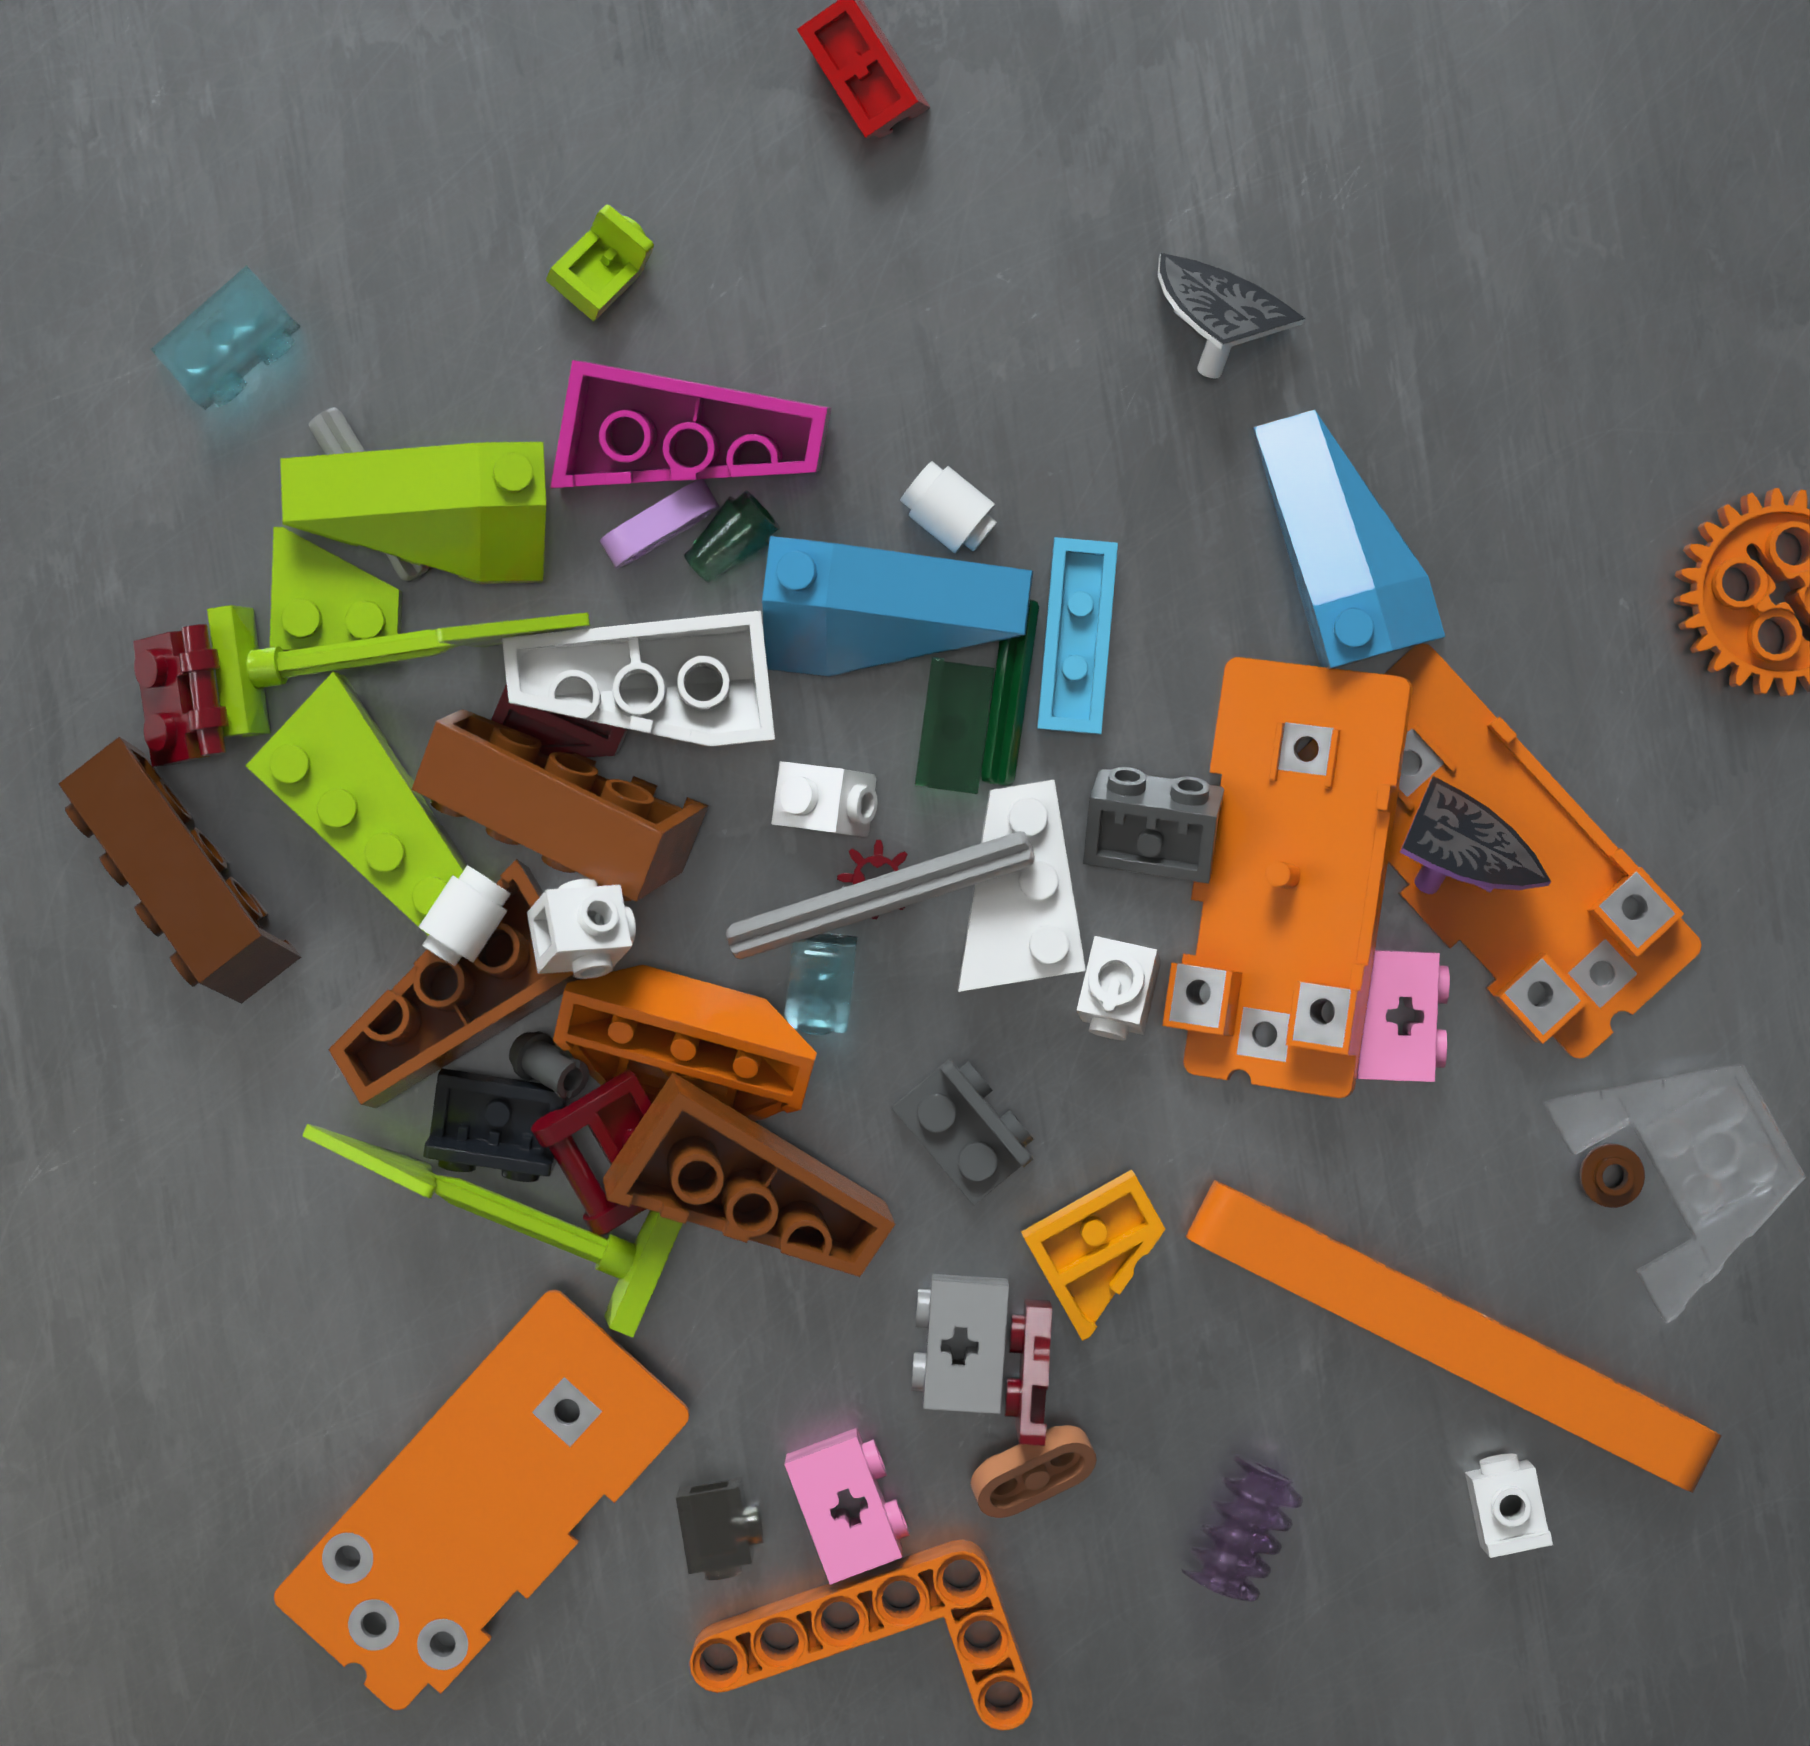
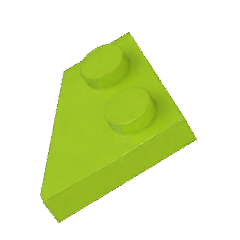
M273 527L270 648L279 646L283 651L401 634L402 591L284 527Z

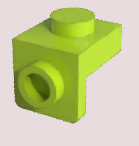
M605 205L597 213L591 229L550 268L545 281L594 322L641 276L652 253L654 244L645 235V232L636 221L627 216H622L610 205Z

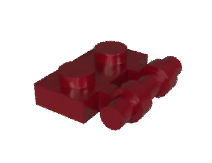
M207 624L186 626L181 628L182 631H170L133 641L135 652L134 672L140 685L145 719L144 738L149 747L152 767L175 765L207 758L210 755L226 753L223 728L229 726L226 707H219L214 670L220 669L217 649L210 648Z

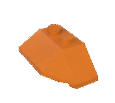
M644 964L613 971L600 977L568 982L563 992L553 1041L563 1051L569 1050L576 1060L579 1059L588 1066L589 1075L600 1085L630 1069L636 1075L652 1104L671 1074L675 1073L752 1121L766 1119L782 1111L791 1113L802 1109L817 1054L767 999Z

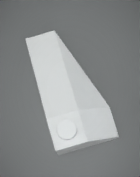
M761 611L502 638L508 698L511 704L708 747L775 740Z

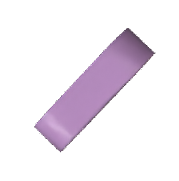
M700 479L679 489L622 523L603 536L599 542L614 567L618 569L639 559L701 522L719 509L720 506L704 479Z

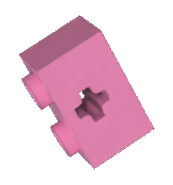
M1375 950L1356 1079L1435 1082L1436 1068H1444L1447 1059L1446 1030L1437 1029L1438 1004H1447L1450 987L1449 967L1439 965L1440 953ZM1400 997H1404L1405 1007L1415 1009L1416 1014L1414 1021L1404 1022L1402 1033H1398L1397 1024L1386 1019L1387 1009L1393 1010L1398 1008Z
M857 1427L786 1454L784 1465L830 1585L902 1558L900 1539L910 1536L897 1499L885 1502L877 1479L887 1476V1472L874 1439L863 1443ZM848 1488L853 1498L865 1497L860 1502V1515L852 1518L846 1508L837 1510L834 1508L839 1504L840 1491Z

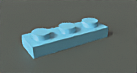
M1054 537L1037 721V729L1102 734L1118 543L1059 537Z

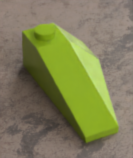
M478 442L280 458L283 525L355 547L359 545L400 557V560L418 566L423 564L458 575L457 578L477 584L543 582L546 526L544 442Z

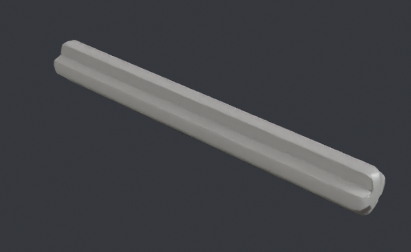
M1018 831L733 923L726 930L727 941L734 957L744 959L1030 867L1034 861L1033 847L1026 833Z

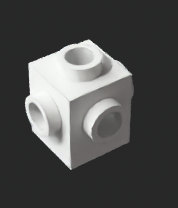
M592 879L570 881L561 885L558 889L545 890L527 912L538 974L573 971L574 976L580 979L606 975L613 970L615 964L628 952L635 939L634 915L631 908L624 905L621 885L597 886V882Z

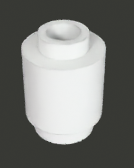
M933 461L921 471L900 499L904 505L911 509L908 516L955 554L963 545L974 552L997 524L988 515L994 508L995 503L952 468L947 466L943 470Z
M467 865L459 878L452 875L419 925L420 929L429 934L423 946L453 966H456L462 956L474 963L505 916L507 910L503 908V905L511 893Z

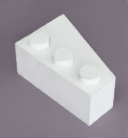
M1055 780L989 791L981 843L1023 831L1028 836L1033 847L1034 861L1030 867L974 884L957 988L958 992L1086 971Z

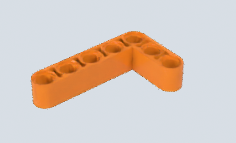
M963 1539L932 1547L831 1585L828 1583L712 1623L702 1629L696 1637L689 1662L691 1674L698 1685L705 1690L715 1693L727 1692L944 1617L976 1711L984 1723L991 1728L1002 1731L1014 1729L1025 1722L1030 1715L1033 1705L1029 1676L989 1560L982 1548L974 1542ZM955 1560H967L976 1565L980 1572L973 1584L968 1587L958 1588L946 1581L943 1576L944 1570ZM903 1580L910 1582L916 1587L919 1597L913 1605L908 1608L899 1609L892 1607L886 1602L883 1592L889 1584ZM841 1601L849 1603L856 1609L859 1618L849 1628H833L827 1624L823 1617V1611L827 1606ZM982 1620L992 1622L1000 1631L999 1638L994 1644L989 1647L979 1648L967 1642L964 1635L971 1624ZM780 1622L788 1624L797 1633L798 1640L788 1649H774L763 1638V1631L766 1627ZM721 1643L734 1650L737 1662L728 1670H715L706 1664L703 1659V1651L712 1644ZM1001 1681L1011 1682L1021 1691L1020 1697L1009 1707L1000 1708L993 1706L985 1697L991 1685Z

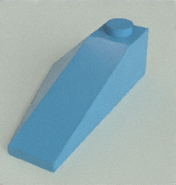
M1316 410L1254 427L1255 439L1320 667H1327V669L1339 668L1444 638L1445 633L1427 573Z
M770 536L762 597L767 670L832 677L851 673L854 670L882 664L907 661L910 658L938 652L954 651L1026 635L1033 571L837 543Z

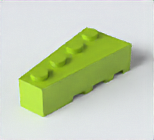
M333 671L246 764V767L419 927L452 875L459 878L468 864L444 827L440 825L422 797L423 795L411 790L414 784L413 779L399 762L388 745L389 742L360 702L357 693L346 676Z

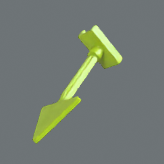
M228 605L207 609L212 649H217L220 669L215 670L220 707H226L229 724L228 727L223 728L225 737L236 735L252 737L271 734L264 687L286 684L290 677L437 656L458 646L490 647L503 644V637L561 632L590 626L589 613H577L446 627L436 630L429 629L283 651L279 646L259 649L254 608Z
M311 1124L306 1125L302 1134L303 1137L426 1198L431 1199L433 1193H436L451 1205L596 1263V1270L618 1278L604 1315L610 1329L632 1338L635 1335L683 1224L660 1217L659 1212L650 1210L635 1243L612 1234L604 1238L463 1179L436 1175L433 1173L431 1164Z

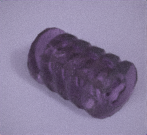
M1235 1453L1233 1460L1246 1474L1244 1478L1224 1476L1222 1483L1235 1495L1233 1502L1213 1500L1211 1504L1224 1518V1522L1222 1525L1202 1523L1200 1529L1214 1543L1211 1548L1192 1546L1189 1551L1203 1565L1201 1571L1181 1570L1192 1580L1218 1594L1235 1600L1253 1602L1258 1600L1260 1590L1248 1577L1266 1578L1271 1572L1270 1566L1259 1553L1276 1555L1279 1554L1282 1548L1281 1543L1269 1530L1289 1531L1292 1527V1520L1280 1507H1301L1303 1497L1291 1486L1292 1480L1285 1475L1253 1459Z

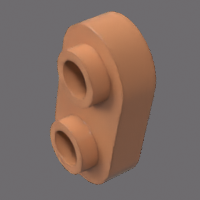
M1071 1425L1054 1426L1046 1430L1045 1446L1018 1444L986 1459L973 1473L971 1489L980 1510L984 1514L995 1518L1010 1517L1084 1481L1095 1468L1096 1454L1087 1434L1081 1428Z

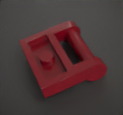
M630 1069L625 1070L565 1108L542 1116L531 1127V1131L541 1147H549L586 1212L583 1215V1220L588 1229L599 1236L614 1230L646 1210V1208L632 1204L630 1207L607 1201L605 1192L574 1141L572 1134L588 1125L608 1162L612 1165L651 1106L648 1096L636 1075Z

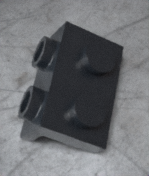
M441 1068L437 1076L430 1136L425 1142L423 1157L438 1160L439 1167L454 1172H472L476 1170L477 1166L502 1170L501 1175L503 1177L519 1182H535L539 1180L540 1176H551L557 1161L549 1147H541L531 1131V1127L539 1118L549 1112L565 1108L566 1098H561L542 1083Z

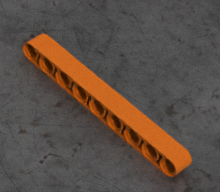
M1216 1180L1213 1181L1186 1235L1187 1239L1689 1492H1694L1722 1436L1697 1421Z

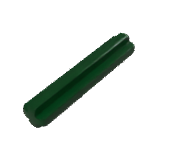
M1030 599L1026 635L999 642L981 770L982 781L989 784L1008 786L1012 785L1015 781L1039 612L1038 602Z

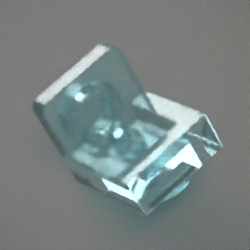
M821 933L792 943L784 1018L793 1028H799L802 1032L810 1035L847 1032L858 936Z

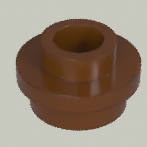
M1603 1144L1594 1148L1586 1155L1580 1167V1183L1583 1191L1593 1202L1604 1207L1618 1208L1631 1203L1640 1194L1645 1181L1644 1166L1640 1158L1631 1149L1619 1144ZM1618 1164L1623 1169L1624 1179L1619 1186L1608 1188L1603 1181V1173L1608 1166Z

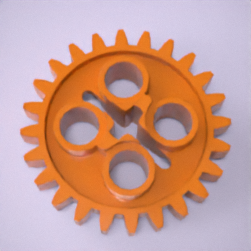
M1773 488L1767 491L1763 508L1757 497L1750 493L1741 497L1742 515L1729 504L1717 509L1718 517L1723 527L1720 528L1710 522L1700 524L1697 529L1707 544L1705 546L1700 544L1685 546L1683 552L1696 562L1695 568L1681 569L1676 571L1675 574L1676 578L1691 584V592L1674 598V604L1692 607L1693 612L1692 616L1686 618L1678 625L1679 629L1691 630L1698 628L1701 637L1691 646L1690 651L1696 653L1711 649L1715 653L1707 668L1710 673L1717 672L1727 665L1731 666L1732 670L1729 678V686L1731 687L1741 686L1749 676H1753L1754 695L1766 694L1773 680H1775L1780 696H1791L1795 691L1797 677L1803 688L1810 692V641L1803 637L1802 628L1797 620L1798 618L1804 625L1810 628V509L1807 508L1808 498L1806 490L1802 489L1792 494L1787 505L1784 503L1780 489ZM1782 532L1793 534L1800 542L1801 557L1795 565L1784 563L1776 552V541ZM1748 545L1756 547L1758 557L1764 569L1755 560L1750 558L1747 553ZM1729 567L1741 570L1748 579L1749 590L1742 601L1731 599L1725 593L1722 586V578ZM1786 581L1791 591L1784 596L1785 602L1774 604L1769 595L1776 589L1775 584ZM1765 620L1777 623L1784 633V644L1777 654L1766 652L1758 640V631Z

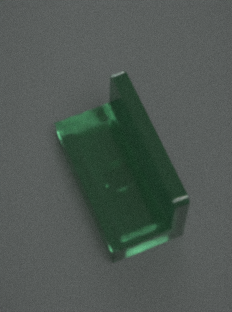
M932 657L915 787L978 795L995 668L944 661V658Z

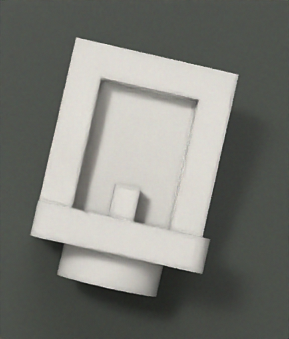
M780 761L771 824L867 837L870 832L871 821L877 810L876 776L847 769Z

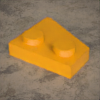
M1131 1169L1026 1228L1021 1233L1078 1335L1084 1341L1091 1337L1096 1330L1097 1325L1095 1322L1113 1296L1116 1293L1120 1295L1134 1275L1136 1263L1142 1256L1149 1254L1165 1231V1227Z

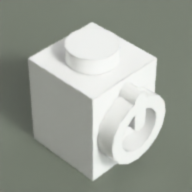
M1094 936L1077 1006V1012L1081 1021L1090 1023L1089 1032L1114 1040H1126L1128 1032L1144 1035L1161 965L1156 949Z

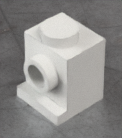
M1513 1453L1494 1455L1479 1461L1481 1469L1465 1472L1479 1544L1489 1558L1553 1545L1545 1517L1536 1468L1527 1459L1518 1461L1517 1454ZM1508 1495L1519 1496L1521 1499L1519 1511L1515 1514L1502 1515L1500 1503L1503 1498Z

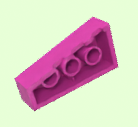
M572 360L550 488L818 472L821 469L831 408L586 361Z

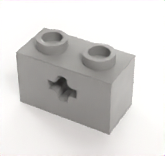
M932 1274L931 1289H918L916 1327L928 1328L926 1353L914 1352L911 1391L923 1392V1409L1000 1414L1009 1296L1008 1279ZM955 1327L966 1328L968 1340L977 1342L976 1346L966 1347L964 1358H953L951 1347L941 1344L942 1339L948 1340L953 1338Z

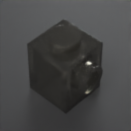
M742 1477L679 1487L676 1503L688 1574L704 1572L705 1580H721L742 1574V1565L752 1564L755 1552L754 1545L764 1543L758 1505L747 1507Z

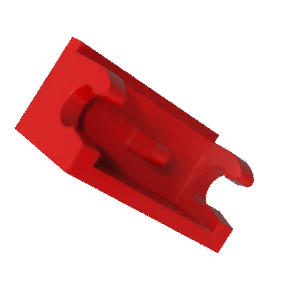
M838 0L797 28V31L865 138L868 139L871 136L885 137L893 132L892 126L908 116L909 118H916L931 108L863 0Z

